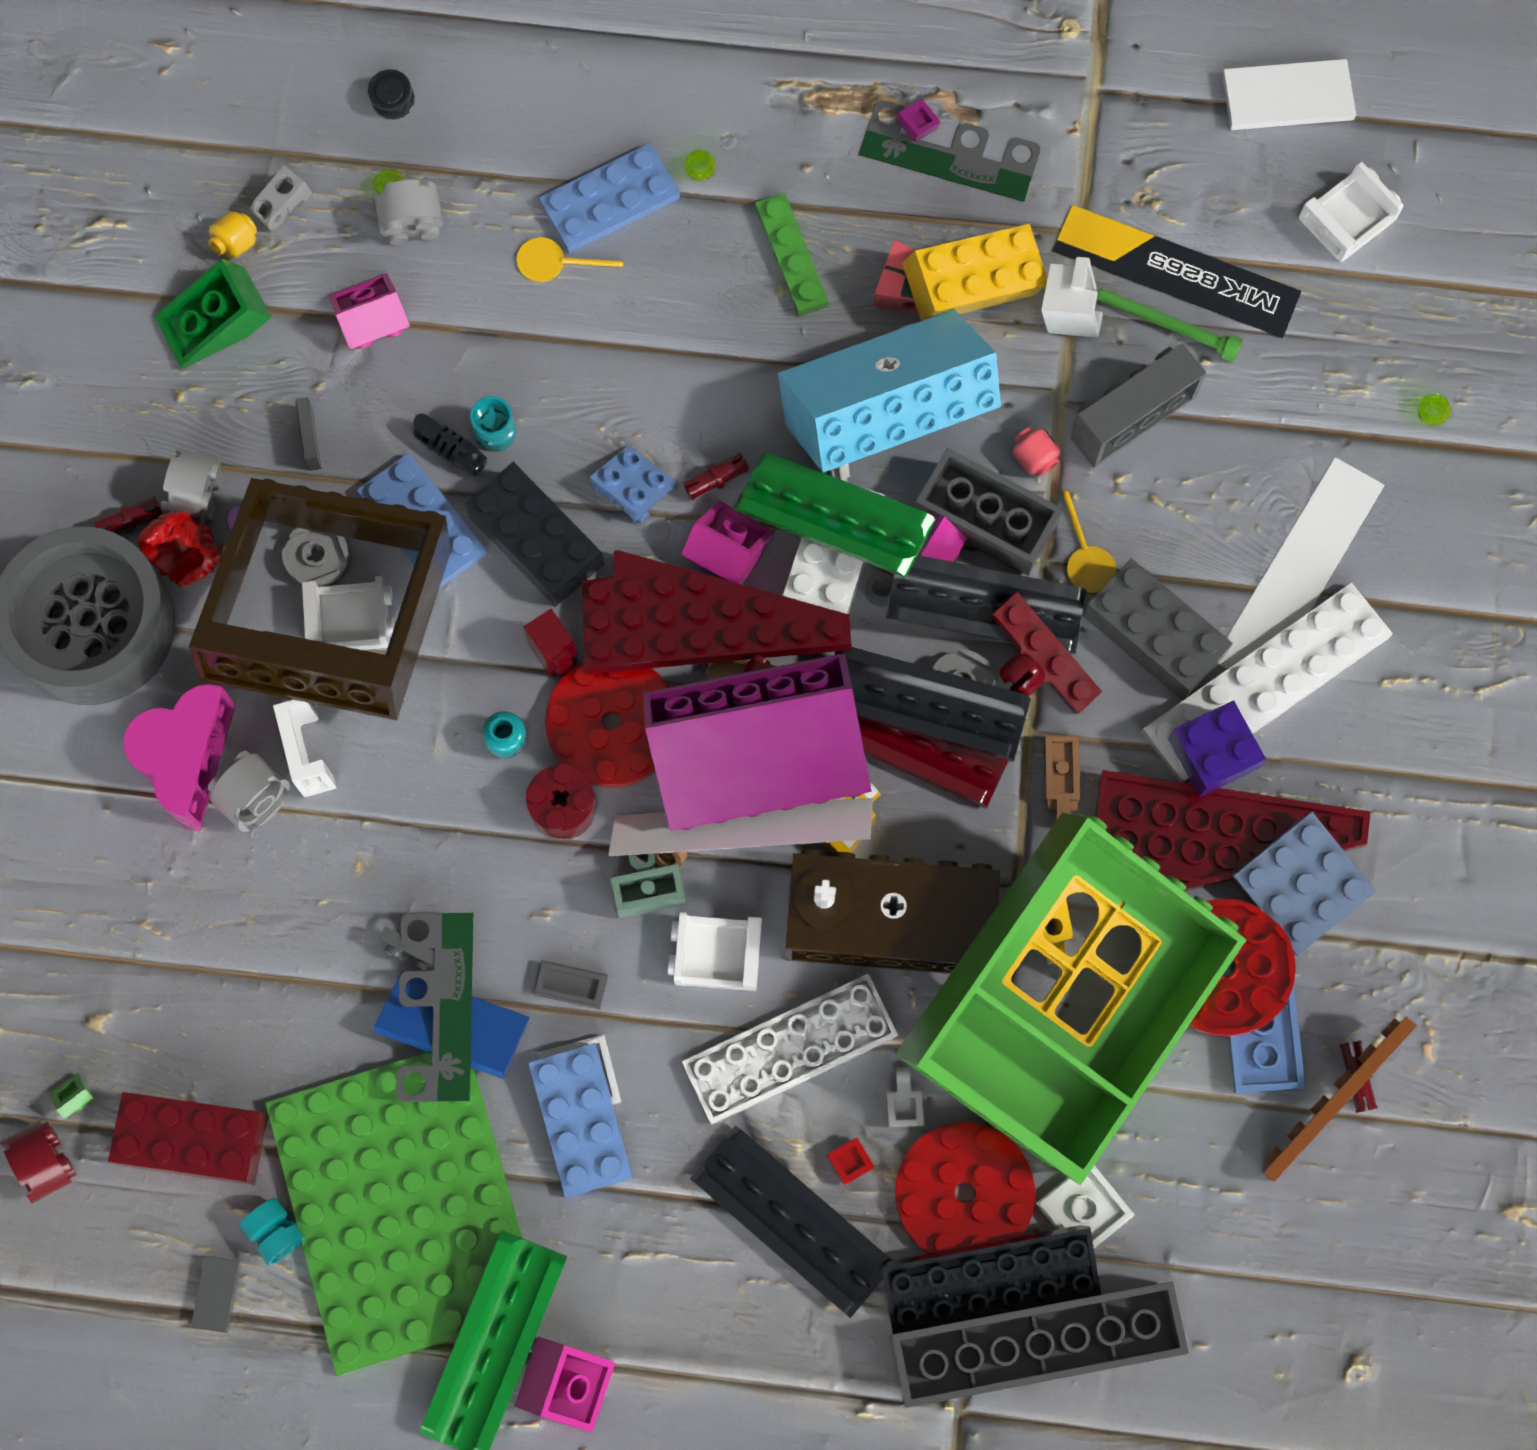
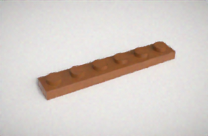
M1407 1016L1400 1022L1396 1018L1392 1019L1381 1032L1385 1037L1377 1047L1370 1044L1359 1055L1357 1059L1362 1064L1353 1073L1347 1069L1333 1084L1338 1090L1330 1099L1323 1095L1310 1109L1314 1116L1305 1125L1299 1121L1287 1134V1137L1291 1140L1282 1151L1276 1147L1264 1159L1263 1163L1267 1167L1263 1173L1275 1182L1417 1025Z

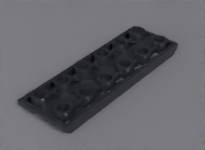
M917 555L906 578L893 573L886 619L1013 643L990 614L1013 592H1018L1070 654H1076L1086 589Z
M852 647V650L835 652L834 655L845 653L859 720L1014 762L1031 698L1027 695Z
M736 1125L690 1178L691 1181L850 1319L883 1280L881 1265L888 1261H893Z
M1084 1225L888 1261L881 1265L893 1334L1101 1295L1091 1228Z

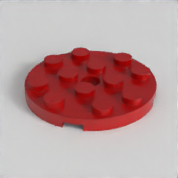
M584 663L573 668L556 685L546 708V735L557 761L560 764H567L581 771L588 778L591 785L604 788L626 787L643 781L654 774L656 771L645 730L643 693L669 688L668 684L652 668L586 674ZM609 713L616 714L622 719L618 728L610 730L603 726V720Z
M1234 899L1209 900L1207 902L1213 907L1211 913L1218 918L1224 916L1234 922L1239 927L1237 933L1247 940L1233 959L1236 968L1235 972L1231 976H1222L1189 1026L1212 1036L1233 1037L1246 1035L1266 1026L1285 1007L1295 982L1296 961L1294 951L1284 929L1279 923H1276L1269 915L1263 912L1261 908Z
M957 1122L942 1125L929 1131L912 1145L902 1160L897 1173L895 1204L905 1231L923 1251L930 1254L1022 1236L1032 1218L1035 1205V1184L1026 1158L1008 1137L982 1124ZM967 1183L973 1187L975 1196L971 1202L962 1203L957 1200L955 1189L959 1184Z

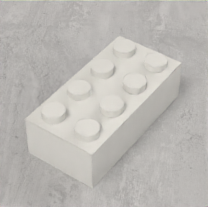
M801 538L783 596L849 614L866 562Z

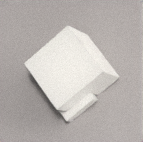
M1076 257L1075 266L1050 264L1041 309L1048 333L1099 337L1103 313L1094 311L1098 293L1089 258Z

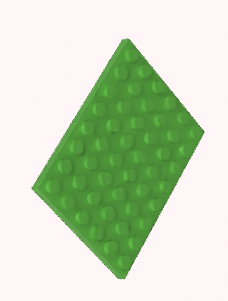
M426 1052L265 1102L296 1223L305 1236V1239L301 1240L336 1376L351 1373L457 1339L501 1230L523 1238L474 1068L470 1067V1101L402 1102L398 1100L396 1096L398 1069L402 1066L432 1065V1053ZM416 1072L406 1075L403 1080V1089L410 1095L421 1093L425 1087L424 1077Z

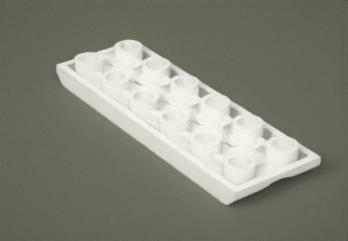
M866 974L682 1061V1064L710 1124L713 1125L896 1038L898 1033L869 974Z

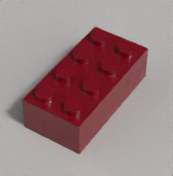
M122 1092L108 1162L123 1167L255 1186L268 1116L260 1111Z

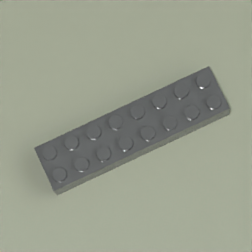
M1173 1281L890 1335L903 1408L1189 1354Z

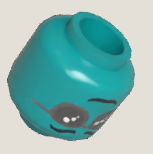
M507 711L496 712L488 717L483 725V741L489 752L494 756L503 759L513 758L525 748L527 742L526 728L520 717L514 713Z

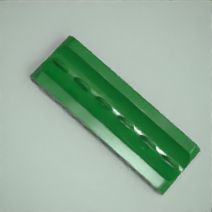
M769 452L762 453L747 485L733 507V510L904 578L909 573L936 521L933 516L925 511Z
M501 1230L419 1434L459 1450H490L566 1262V1255Z

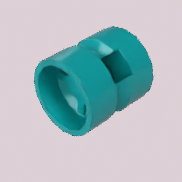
M497 396L481 398L473 405L470 412V420L478 444L490 452H500L510 447L516 438L517 431L510 405L504 399Z
M272 1198L258 1206L238 1226L250 1242L258 1243L256 1251L268 1266L286 1257L302 1243L301 1240L305 1239L304 1234L295 1222L286 1221L288 1213L277 1198Z

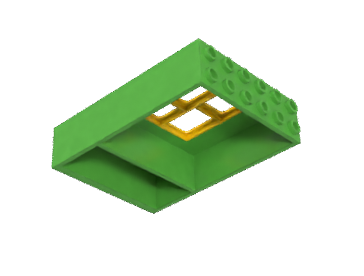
M1077 812L1075 815L1061 813L895 1055L1053 1170L1081 1185L1247 939L1237 933L1239 927L1234 922L1224 916L1218 918L1211 913L1213 907L1207 901L1198 896H1195L1193 899L1184 891L1187 887L1181 881L1172 876L1166 878L1158 871L1161 867L1155 861L1144 855L1140 858L1133 853L1134 846L1129 841L1119 835H1116L1114 838L1105 830L1108 826L1099 818L1091 814L1089 817H1086ZM1076 892H1084L1096 901L1098 919L1077 952L1073 956H1068L1043 937V930L1069 895ZM1118 925H1128L1134 928L1141 940V951L1138 958L1126 974H1120L1096 955V949L1104 936L1113 927ZM1032 949H1036L1061 969L1060 977L1041 1002H1036L1011 981L1013 973L1026 954ZM1088 967L1110 983L1114 988V992L1085 1034H1079L1055 1015V1009L1081 970Z

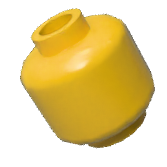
M230 211L209 226L208 233L210 239L208 243L213 252L218 256L224 255L226 258L235 259L255 245L257 229L253 221L246 214Z

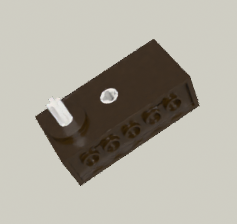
M803 849L800 851V854L793 853L785 961L951 974L998 906L1000 870H994L992 865L985 863H974L972 868L958 867V862L941 860L938 861L937 865L924 864V860L920 858H904L903 862L889 861L890 858L884 855H870L869 859L855 858V854L849 852H836L835 856H822L818 850ZM889 909H894L896 916H891Z

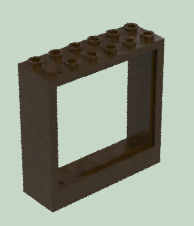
M251 478L189 644L199 680L398 720L451 553L446 516L440 515L435 511L424 512L409 509L400 504L389 505L375 502L369 498L358 499L343 496L333 491L322 492L312 490L303 485L292 486L276 483L272 479L261 480ZM264 521L419 551L385 655L227 624Z

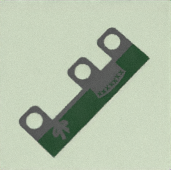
M885 100L876 103L859 153L860 156L1019 201H1025L1040 153V146L1037 143L1020 138L1011 139L1003 163L982 157L989 137L988 131L967 123L958 126L951 148L923 140L913 142L909 136L900 134L902 126L898 121L893 125H884L879 120V112L883 108L891 107L900 112L905 107ZM969 130L976 131L981 137L980 144L976 148H966L961 143V136L964 132ZM1016 146H1028L1032 150V158L1026 163L1017 162L1012 156V151Z
M474 912L408 913L401 919V944L405 948H435L434 971H406L399 978V1002L403 1006H433L432 1065L402 1066L398 1069L396 1096L402 1102L470 1101ZM414 920H423L429 926V934L422 941H413L407 935V927ZM413 978L423 979L428 986L426 995L418 1000L409 998L405 992L407 982ZM413 1072L421 1074L425 1079V1087L417 1095H410L403 1089L405 1076Z

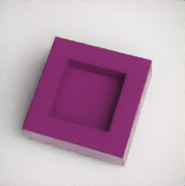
M923 99L901 110L896 117L898 123L913 142L934 132L941 124V121Z

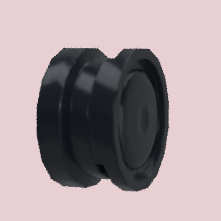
M393 69L383 70L374 75L368 84L367 92L378 115L386 119L395 120L403 118L410 113L409 110L415 103V96L410 81L404 73Z

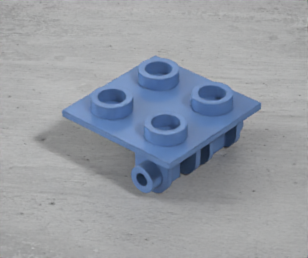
M629 445L589 477L596 493L603 495L612 505L618 502V510H622L625 507L624 512L634 522L639 521L640 523H643L650 514L648 510L678 485L675 480Z

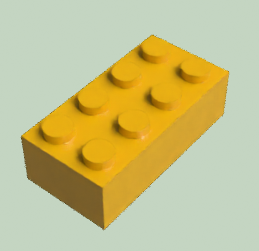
M1030 224L915 250L902 262L921 321L954 309L959 314L1032 297L1046 287L1048 279Z

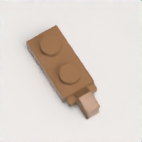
M1045 735L1044 737L1045 803H1047V811H1055V822L1061 813L1070 814V811L1078 810V803L1080 801L1079 736Z

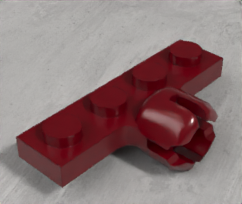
M1013 592L990 614L1017 648L1016 655L1000 669L999 673L1004 684L1008 681L1012 683L1009 690L1025 694L1029 697L1043 683H1048L1074 714L1081 713L1102 693V690L1018 592Z

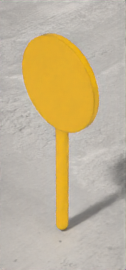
M545 237L528 240L520 247L517 253L519 271L524 277L534 282H546L555 278L561 272L564 264L623 267L624 265L623 261L564 257L561 247L555 241Z
M1064 491L1063 497L1081 547L1071 555L1068 561V578L1073 586L1086 589V593H1099L1116 574L1115 561L1106 550L1096 546H1087L1068 491Z

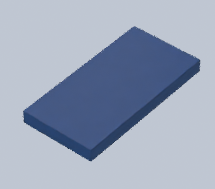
M398 978L374 1025V1032L432 1053L433 1006H403L399 1002ZM421 978L409 980L405 987L407 996L414 1000L423 998L428 990L427 983ZM472 996L470 1067L504 1079L529 1024L530 1017Z

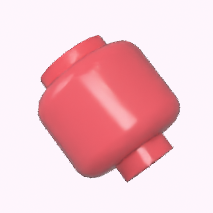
M1028 427L1014 438L1017 444L1012 449V455L1027 475L1037 474L1038 477H1041L1059 463L1057 457L1060 454V448L1047 430L1040 428L1032 431Z

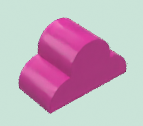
M200 685L194 687L181 696L174 710L155 708L144 711L131 721L124 735L123 745L127 759L154 785V792L160 804L180 824L196 831L201 830L211 794L208 790V785L216 777L236 706L222 686Z

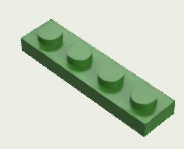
M785 192L755 202V209L798 317L827 308L829 301Z

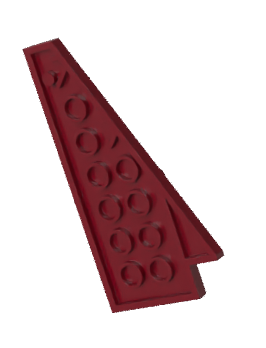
M620 550L614 551V578L582 580L584 668L586 674L749 660L752 655L771 658L852 650L849 614Z
M1102 770L1095 817L1108 826L1105 830L1114 838L1116 835H1119L1129 841L1134 846L1133 853L1140 858L1144 855L1155 861L1161 867L1158 871L1166 878L1172 876L1178 879L1187 887L1185 891L1234 880L1231 875L1308 812H1313L1344 852L1365 847L1368 843L1371 811L1223 788L1216 789L1199 798L1191 783Z

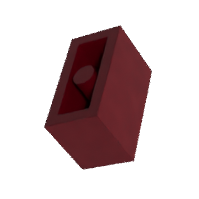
M549 609L523 626L529 647L550 677L557 673L558 675L565 674L575 666L574 662L578 660L574 641L552 609Z

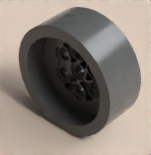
M83 526L68 527L49 532L22 548L11 559L0 576V648L10 662L32 684L57 700L77 705H98L121 699L146 684L157 673L168 656L175 633V610L169 590L145 555L130 541L114 532ZM88 586V590L84 595L76 596V592L80 587ZM120 594L119 599L115 603H107L111 595ZM64 608L59 618L51 619L56 609ZM95 616V621L90 626H83V622L87 617ZM127 624V628L123 633L114 634V630L118 625ZM71 639L68 647L61 650L58 649L59 643L62 640ZM102 646V651L98 656L90 657V652L93 648Z

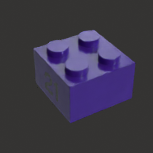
M1234 700L1174 728L1168 738L1199 798L1258 770L1266 761L1261 748Z

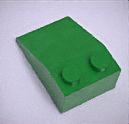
M221 258L154 317L180 367L186 368L249 337L267 322L271 315L246 268Z

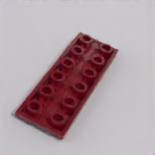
M858 719L864 754L987 809L1008 760Z

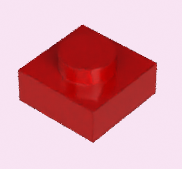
M858 1137L827 1154L829 1161L844 1186L875 1168Z

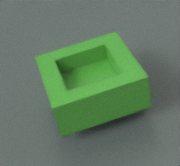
M79 1073L50 1093L56 1111L64 1119L72 1113L82 1110L93 1099L87 1082Z

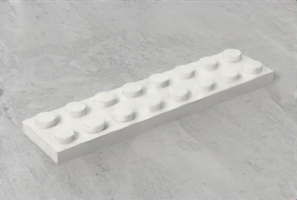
M1351 582L1144 727L1141 733L1179 782L1185 783L1189 780V777L1168 740L1174 728L1234 700L1252 734H1254L1389 639L1393 633Z

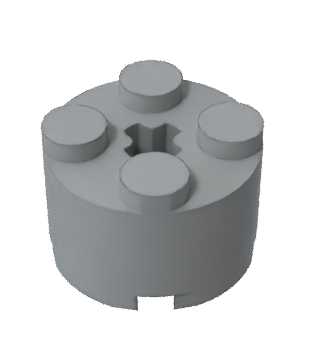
M402 180L384 185V192L379 194L378 190L374 192L379 232L382 236L389 238L390 244H405L409 241V237L421 236V239L431 240L440 236L439 229L443 226L436 184L428 181L429 187L420 186V180Z
M176 449L177 456H172L164 480L163 491H167L169 496L168 501H161L162 512L169 513L174 510H181L189 513L196 521L203 522L205 519L211 521L216 508V502L212 501L214 489L220 490L224 479V471H220L221 462L215 457Z
M248 751L239 753L234 758L232 766L223 775L216 776L208 785V790L212 793V804L242 832L250 831L247 826L253 823L259 827L273 817L285 801L281 797L284 788L288 792L290 789L289 781L261 755L250 754Z

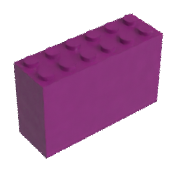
M845 653L643 693L645 730L670 831L678 829L688 830L698 825L723 823L729 819L745 816L755 817L765 812L790 810L796 806L812 803L822 804L832 799L857 797L863 793L872 792Z

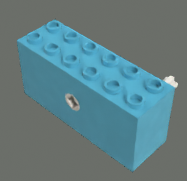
M955 309L777 373L786 428L823 473L830 470L832 477L846 482L847 478L850 477L848 463L1001 407L996 352Z

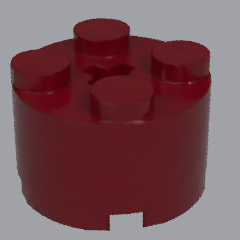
M567 764L548 767L540 771L527 787L526 804L529 814L536 828L545 836L573 839L583 834L591 826L596 812V798L590 781L578 769ZM559 798L566 800L567 805L562 807L560 804H556V800Z
M37 1121L0 1141L1 1146L6 1149L3 1152L21 1187L26 1186L29 1192L26 1196L32 1204L72 1183L71 1178L77 1175L69 1158L63 1152L58 1154L55 1147L61 1145V1142L48 1121L43 1124L41 1121Z

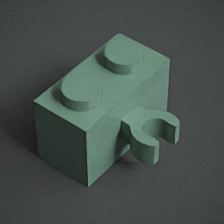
M648 854V861L644 864L637 863L635 855H629L630 866L636 873L611 878L619 918L686 905L678 864L652 869L655 865L654 854Z

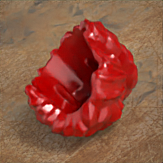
M174 510L160 515L157 520L150 522L136 539L139 550L148 558L151 565L159 568L162 576L168 574L170 581L176 580V584L181 588L206 578L208 573H213L214 567L217 566L220 558L219 548L215 544L210 527L202 522L197 523L189 513L181 510Z

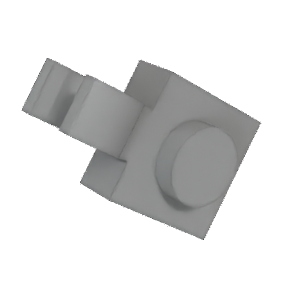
M895 1067L896 1092L886 1093L888 1128L924 1126L922 1090L911 1091L910 1067Z

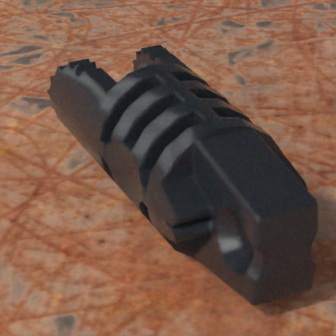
M418 413V415H415L413 422L415 426L414 436L426 445L429 450L434 451L435 454L441 456L445 461H449L451 465L475 477L487 465V457L471 442L463 439L461 435L456 434L455 431L426 414Z

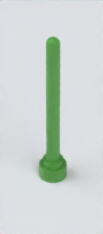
M1099 289L1097 291L1098 301L1217 349L1216 353L1222 355V359L1232 363L1243 342V338L1233 334L1230 337L1227 335L1220 337L1108 290Z

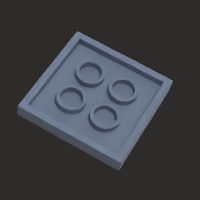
M1313 812L1305 814L1231 875L1251 902L1261 908L1276 923L1280 924L1287 934L1296 956L1300 955L1376 892Z

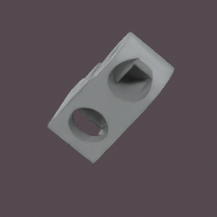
M283 165L253 201L250 213L268 229L274 230L284 222L287 214L291 213L301 200L306 202L313 193L304 180L287 166Z

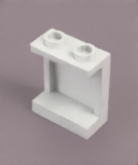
M1360 162L1348 177L1318 200L1313 197L1305 203L1298 219L1342 263L1396 221L1403 208V204L1399 196L1380 181L1378 174L1372 168Z
M375 576V582L318 587L316 581L302 582L305 639L359 650L388 648L395 626L393 616L388 617V605H393V593L391 585H386L382 576Z
M284 698L280 704L273 705L294 785L304 797L336 789L334 776L323 760L309 763L301 726L319 720L312 704Z
M680 912L679 921L672 922L671 941H676L677 947L676 955H669L668 975H674L675 985L757 991L762 918L748 917L747 921L688 916L686 912Z

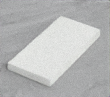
M1347 59L1223 70L1222 78L1230 130L1354 120L1356 117Z

